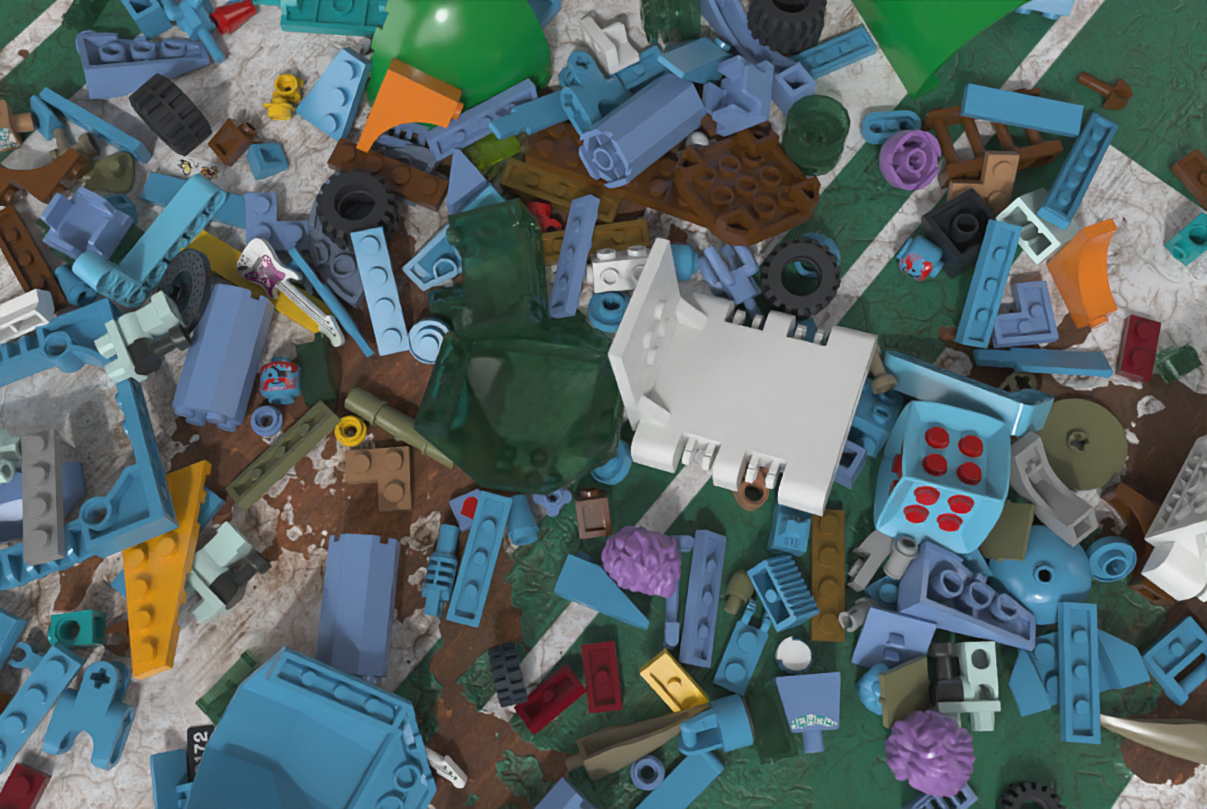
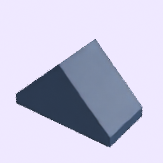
M460 149L453 150L446 201L450 217H453L487 183L484 176Z

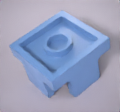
M740 55L719 63L717 71L725 75L726 78L722 79L721 88L711 82L705 83L702 97L706 113L710 114L712 120L717 122L716 133L726 137L769 120L774 65L767 60L758 64H752Z
M82 186L77 189L70 201L64 195L56 193L40 216L50 226L49 232L42 241L75 260L87 251H94L102 257L109 259L134 222L129 215L117 210L107 199Z

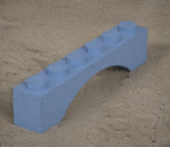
M690 0L719 37L731 46L730 50L735 56L740 55L752 64H758L767 60L774 65L771 99L787 119L813 105L817 86L815 80L799 62L792 61L777 51H771L769 46H761L759 39H753L751 36L752 31L748 30L747 15L739 0Z

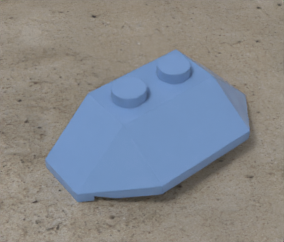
M81 462L62 463L64 519L73 510L77 502L81 501L87 494L83 464ZM22 466L15 468V475L10 483H2L0 485V545L23 539Z

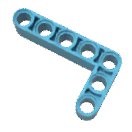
M201 173L191 176L119 265L94 251H87L75 260L72 267L73 273L98 293L129 309L139 307L158 286L172 259L181 252L180 250L183 247L185 249L222 207L226 200V192Z
M886 351L882 361L886 373L894 375L898 385L894 390L922 401L947 404L991 416L1005 423L1008 426L1010 435L1023 437L1030 431L1036 432L1043 429L1054 401L1053 396L1035 389H1024L1009 393L900 352Z

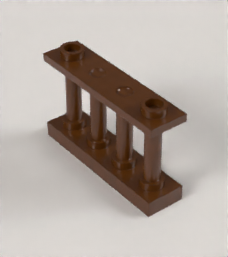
M1039 87L1029 90L1020 88L1013 91L1036 97L1041 93ZM962 105L945 109L942 107L934 108L926 113L921 122V131L935 130L947 163L937 178L940 189L949 188L950 179L980 180L986 150L975 120L978 119L960 116ZM992 122L1002 150L1016 151L1020 155L1016 172L1052 164L1063 151L1059 139L1047 142L1042 139L1039 131L1025 128L1031 145L1023 148L1014 146L1007 125ZM963 124L975 156L974 159L966 161L958 159L947 126Z

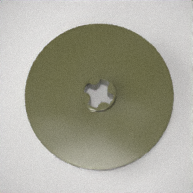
M1063 399L1052 403L1043 429L1034 432L1041 437L1045 454L1052 470L1069 490L1089 491L1108 484L1120 473L1127 459V438L1121 424L1107 409L1088 400ZM1074 438H1076L1077 442L1084 443L1080 451H1078L1076 446L1071 447L1070 445Z

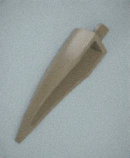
M706 703L653 719L608 727L576 740L579 752L564 758L567 770L570 772L585 766L591 782L599 780L632 764L681 733L680 724L684 719L694 717L709 710L710 707Z
M1100 714V725L1125 738L1168 755L1207 765V722L1186 718L1135 719Z

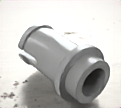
M901 536L893 542V551L884 565V572L893 579L903 578L911 560L915 559L919 554L918 543L908 536Z
M870 597L858 599L855 606L840 613L839 622L842 628L845 629L849 626L847 631L853 632L863 625L870 605L880 607L877 601Z

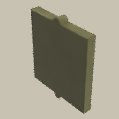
M1007 500L1004 503L998 521L978 547L982 557L991 558L997 562H1002V560L1024 561L1036 506L1033 504L1014 503Z
M921 655L879 673L881 694L879 703L882 705L884 727H893L895 721L902 720L914 711L924 712L930 709L929 686L931 681L928 679L927 657Z

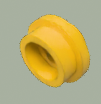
M355 415L341 418V422L335 426L334 430L336 439L347 447L361 444L367 435V427L364 421ZM355 427L357 429L356 434L351 437L347 436V430Z

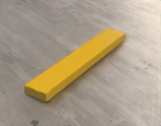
M202 230L186 248L202 251L210 262L211 272L236 287L252 291L251 296L259 300L260 295L267 297L275 306V311L319 338L323 337L324 333L318 329L320 325L279 289L277 290L279 298L270 299L263 287L239 275L236 267L242 253L205 230ZM292 284L327 316L333 315L336 319L324 302Z

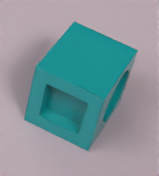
M1201 212L1164 244L1171 255L1185 266L1189 265L1207 250V215L1204 212Z
M91 609L51 615V624L47 630V637L51 647L57 642L69 650L106 645V634L104 633L106 631L105 612ZM78 623L80 631L77 637L73 639L71 631L74 625Z

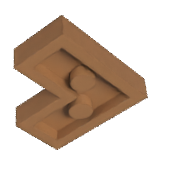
M986 151L980 180L950 179L946 202L973 188L993 213L1003 212L1010 205L1020 155L1016 151Z
M409 446L345 451L347 484L378 482V509L380 513L413 511L411 448Z

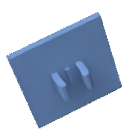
M870 605L851 657V663L869 668L878 663L898 666L918 656H925L937 627V622Z

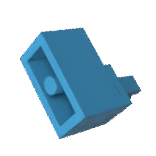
M778 488L766 552L781 555L790 554L792 557L799 558L807 550L811 513L778 504Z

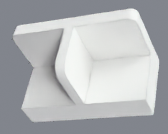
M590 16L579 21L584 44L610 75L640 60L637 51L627 41L625 26L621 22L601 30Z

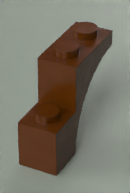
M69 147L58 159L36 169L13 170L0 163V206L8 207L11 204L17 203L22 197L23 189L44 204H49L56 193H60L68 198L70 188L77 180L86 175L89 169L88 165L92 159L85 153Z
M1118 482L1106 487L1100 498L1107 502L1124 521L1137 556V562L1127 587L1154 605L1171 603L1173 600L1171 595L1141 574L1155 548L1144 538L1162 504L1157 501H1150L1141 495L1135 486L1128 483Z

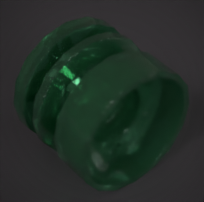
M640 0L641 25L649 46L658 44L659 34L662 43L668 44L672 29H674L679 42L699 39L701 31L699 0Z
M817 94L801 98L788 111L781 150L805 176L825 175L835 169L840 162L851 123L848 111L839 101L830 96Z

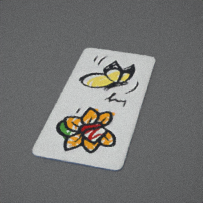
M175 154L168 173L186 179L201 173L218 186L225 170V165Z

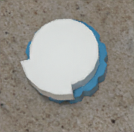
M792 636L784 639L775 651V661L781 671H785L786 674H801L806 672L812 664V650L809 649V645L803 642L802 639H794Z

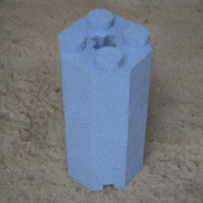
M673 72L661 76L581 133L580 141L584 140V142L579 147V156L590 176L596 180L603 178L608 181L604 185L610 189L626 185L700 127L701 119L706 115V109L692 81L681 79Z
M215 284L214 289L211 287L204 314L194 329L191 338L193 346L188 348L171 406L175 409L174 413L176 415L186 417L185 421L187 423L197 426H205L206 422L217 424V428L230 432H236L237 425H242L275 308L267 297L260 295L259 300L251 298L252 291L231 285Z
M340 534V538L336 535H330L315 659L371 684H381V677L387 678L401 543L397 539L388 538V544L380 543L381 536Z

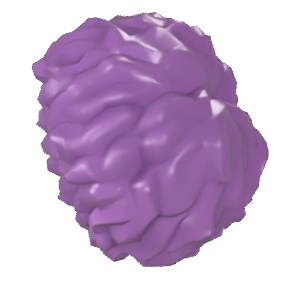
M632 525L621 528L620 532L614 534L606 541V546L601 554L602 568L609 572L610 578L616 580L617 585L622 587V589H630L632 592L641 591L650 596L659 595L664 598H670L674 594L677 580L681 576L679 568L682 559L681 553L677 551L676 538L668 537L660 532L647 530L641 526L639 528Z
M929 709L925 712L914 711L902 720L894 722V726L891 727L892 734L885 740V749L887 750L885 756L887 764L897 780L905 781L908 779L909 784L915 789L931 796L936 795L938 798L944 795L952 797L957 795L959 790L965 788L964 783L971 777L970 774L973 772L972 764L976 758L973 755L974 748L971 743L973 735H969L967 729L960 728L955 719H949L947 715H942Z

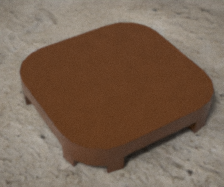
M749 127L737 132L735 136L696 151L689 145L682 150L681 156L676 163L674 185L678 192L709 230L721 241L730 245L743 247L754 245L799 226L812 218L818 205L821 183L816 176L808 179L777 145L780 136L773 130L766 134L761 131L750 130Z

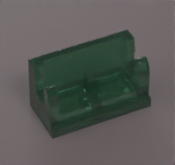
M249 649L244 651L240 655L241 658L224 676L195 702L215 726H217L240 683L264 664Z
M775 687L744 696L743 698L748 707L755 732L753 743L761 765L773 764L777 760L799 755Z

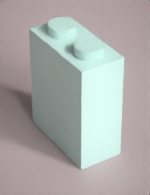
M1044 188L1018 197L996 217L997 221L1022 226L1018 244L1037 265L1056 255L1081 230L1073 219L1063 231L1036 215L1048 193Z

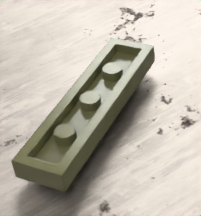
M320 400L225 488L235 503L246 511L273 484L283 478L286 472L301 458L305 457L322 438L330 434L341 420Z

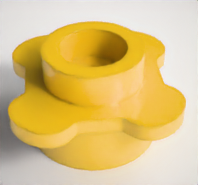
M291 74L278 76L274 81L275 91L272 93L273 99H286L292 104H297L301 100L300 91L304 87L303 79L300 77L295 78Z
M274 98L270 99V103L262 104L263 108H267V118L272 120H291L292 112L296 110L286 99Z

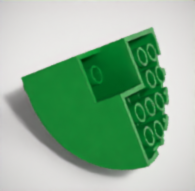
M388 0L384 10L389 14L383 27L377 26L371 43V48L374 51L370 58L372 62L371 78L366 83V96L369 107L372 108L393 57L462 90L459 101L464 103L460 114L528 78L534 83L537 92L540 88L544 89L552 78L551 57L547 40L527 0ZM414 122L423 126L430 127L429 131L439 126L431 123Z

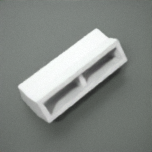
M34 289L0 305V345L35 330L37 326H44L50 323L55 311L51 292Z

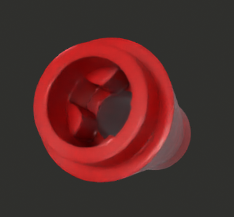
M243 0L215 7V11L210 13V17L220 34L225 35L228 33L231 35L247 20L255 16L257 12L250 0Z

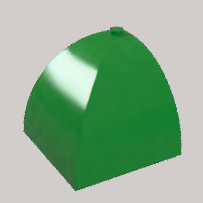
M1032 0L851 1L908 94L914 100L938 89L941 82L935 73L968 42L1001 18Z

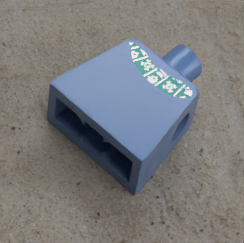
M840 672L771 678L786 733L802 732L804 753L825 751L822 730L839 728Z

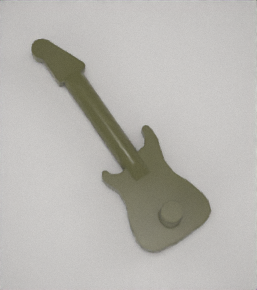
M118 153L102 160L91 161L86 175L75 182H85L83 187L92 192L106 191L112 194H128L133 190L135 183V161L128 153Z

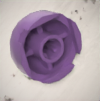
M918 129L898 131L890 136L881 147L878 156L881 174L890 185L907 191L922 190L933 181L938 173L939 167H936L937 157H941V149L938 140L930 132Z

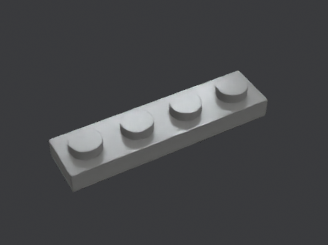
M55 429L21 436L24 563L30 566L65 558L61 434Z

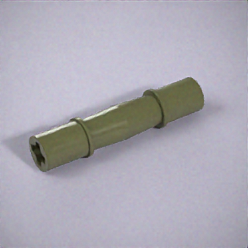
M358 386L352 389L345 400L344 407L347 410L370 422L372 426L378 425L399 440L421 450L422 455L429 456L451 470L458 466L464 456L466 448L440 434L436 429L430 430L414 418L390 407L388 401L381 400Z

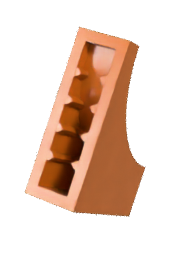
M393 57L356 148L368 153L371 145L381 134L392 127L405 123L424 122L447 129L451 118L457 121L464 103L459 101L462 90Z
M1112 218L1082 228L1046 265L1077 329L1086 326L1095 329L1109 322L1108 317L1118 310L1110 290L1107 275L1108 247L1111 238L1118 230Z

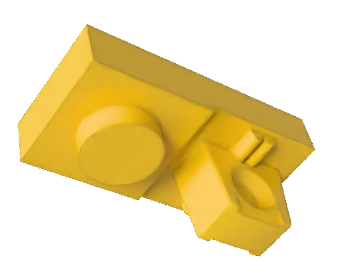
M666 648L639 669L640 675L673 712L709 702L708 695Z

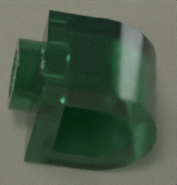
M1189 344L1175 349L1172 345L1156 354L1158 361L1154 363V366L1168 385L1203 365L1199 360L1197 351Z

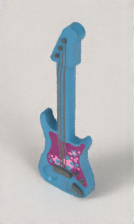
M292 246L287 251L293 260L285 266L297 272L302 270L346 332L359 345L363 353L367 357L374 354L371 344H368L369 341L365 339V335L361 334L355 321L329 286L322 280L313 267L314 265L298 247Z

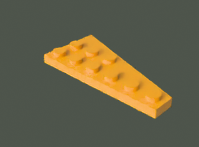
M206 460L165 475L179 528L122 550L133 677L140 680L173 668L181 628L177 624L181 605H184L186 602L187 591L184 590L187 574H191L200 530V523L197 522L200 504L205 503L207 493L203 490L206 475H210L212 464Z

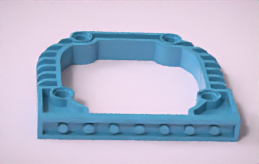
M108 298L53 318L50 323L44 326L35 327L36 334L24 335L19 337V340L16 342L1 344L0 388L52 367H57L64 373L76 372L85 364L104 368L105 364L117 359L118 356L116 354L108 359L104 358L97 350L94 341L108 333L105 323L113 319L117 321L123 315L122 312ZM133 377L116 383L118 393L115 394L116 402L124 412L125 420L122 421V426L126 435L131 440L136 464L123 469L119 479L105 497L96 496L85 501L80 508L79 518L64 525L65 558L30 566L24 563L23 542L6 549H1L0 591L25 586L33 580L42 579L48 576V574L64 570L70 565L81 563L95 555L103 559L179 528L141 382L139 383Z

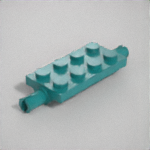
M252 0L256 6H278L282 14L280 26L283 31L373 37L377 26L383 27L389 14L384 10L388 0Z

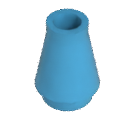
M64 264L55 270L54 276L59 281L70 304L82 308L96 300L98 292L76 276L70 265Z
M515 495L510 497L513 501L508 515L507 536L511 538L513 545H527L535 542L538 539L537 533L540 530L529 507L527 496Z

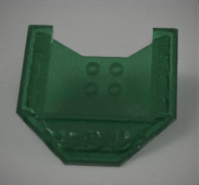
M516 302L508 306L507 312L497 316L491 313L471 322V327L459 333L456 330H452L446 333L413 425L414 430L481 487L548 496L617 457L625 406L608 357L613 341L604 332L589 325L586 322V316L580 310L576 309L574 316L556 319L546 315L547 305Z

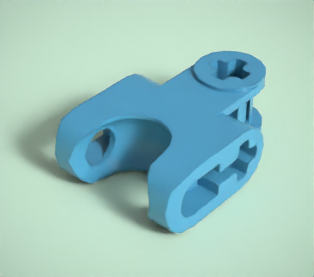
M574 51L567 60L568 67L563 68L559 73L558 80L563 87L560 94L563 110L577 133L581 135V133L601 120L602 117H605L627 101L629 96L616 78L605 79L595 60L589 54L583 51Z
M118 661L95 662L85 671L79 690L67 688L63 691L57 701L43 740L42 748L45 753L55 756L66 753L71 749L77 735L84 730L93 740V752L90 760L92 765L108 771L118 764L135 717V707L123 703L131 681L130 669L126 664ZM105 675L110 677V681L105 679Z

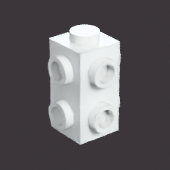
M635 245L629 247L626 251H615V249L605 248L598 250L595 254H590L591 264L585 266L587 283L593 284L595 293L635 289L651 248Z

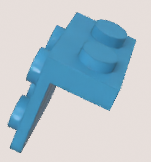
M867 377L847 440L866 449L867 455L876 458L892 433L891 431L903 402V396L894 389L881 394H874L871 388L872 380Z

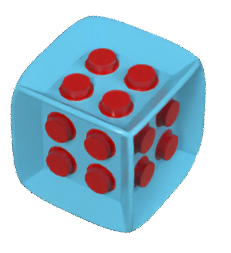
M911 401L902 410L886 442L876 485L874 502L875 528L879 532L895 539H899L901 536L911 537L919 546L924 541H928L954 553H971L982 544L998 521L1008 494L1011 462V439L1008 426L996 418L975 411L932 401Z

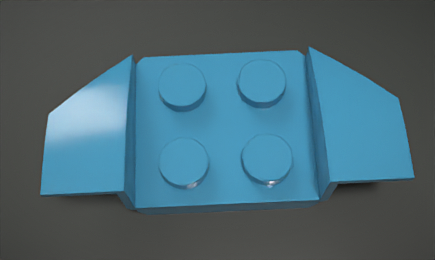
M1098 629L1099 692L1110 689H1122L1151 681L1144 662L1135 646ZM1058 631L1035 637V649L1033 650L1017 647L1018 656L1008 685L1021 717L1051 709V706L1060 704Z

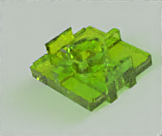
M493 132L461 149L478 171L521 151L520 144L515 137L510 136L499 140Z

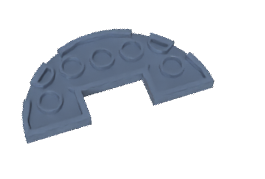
M404 145V148L386 149L381 147L372 150L431 175H434L442 161L437 162L432 156L430 149L420 146ZM338 171L333 173L336 177L342 175ZM328 178V180L325 182L326 184H329V183H330L329 178ZM394 195L395 199L404 202L410 206L416 207L417 205L411 201ZM315 198L308 220V246L311 258L321 278L332 292L347 304L358 309L365 296L356 255L350 253L348 247L345 251L340 249L336 243L333 244L318 219L319 217L316 213L318 203ZM369 202L353 204L346 210L343 218L352 221L363 219L370 214L374 204Z

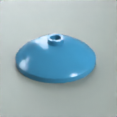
M1032 525L1024 561L1002 560V562H997L990 558L988 562V567L993 574L988 577L989 586L999 594L1006 593L1035 616L1036 624L1057 623L1058 602L1084 603L1091 588V566L1083 548L1079 543L1072 547L1047 526ZM1042 569H1046L1049 572V579L1045 582L1040 581L1038 578V573Z

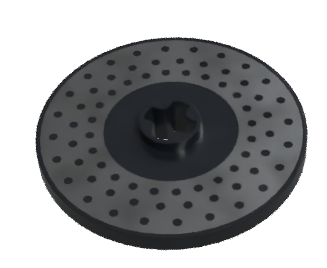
M193 248L179 252L172 259L161 278L157 293L162 290L177 305L188 334L195 329L204 314L210 296L212 281L211 266L207 256L202 251Z

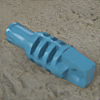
M440 525L436 551L429 556L422 590V597H426L425 615L441 617L445 601L451 600L458 566L455 551L460 528L457 526Z

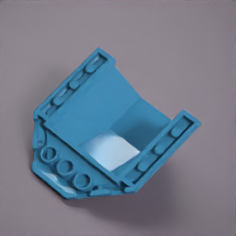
M284 646L240 683L205 745L184 809H427L437 789L410 700Z

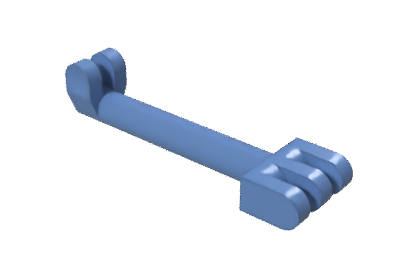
M668 536L677 539L678 552L688 553L693 549L695 540L692 536ZM680 578L677 580L674 594L670 598H666L663 645L669 651L674 650L679 641Z

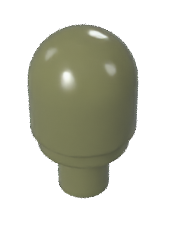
M748 570L734 572L726 587L725 595L729 599L724 610L732 615L737 614L740 605L746 604L754 592L755 588L747 574Z

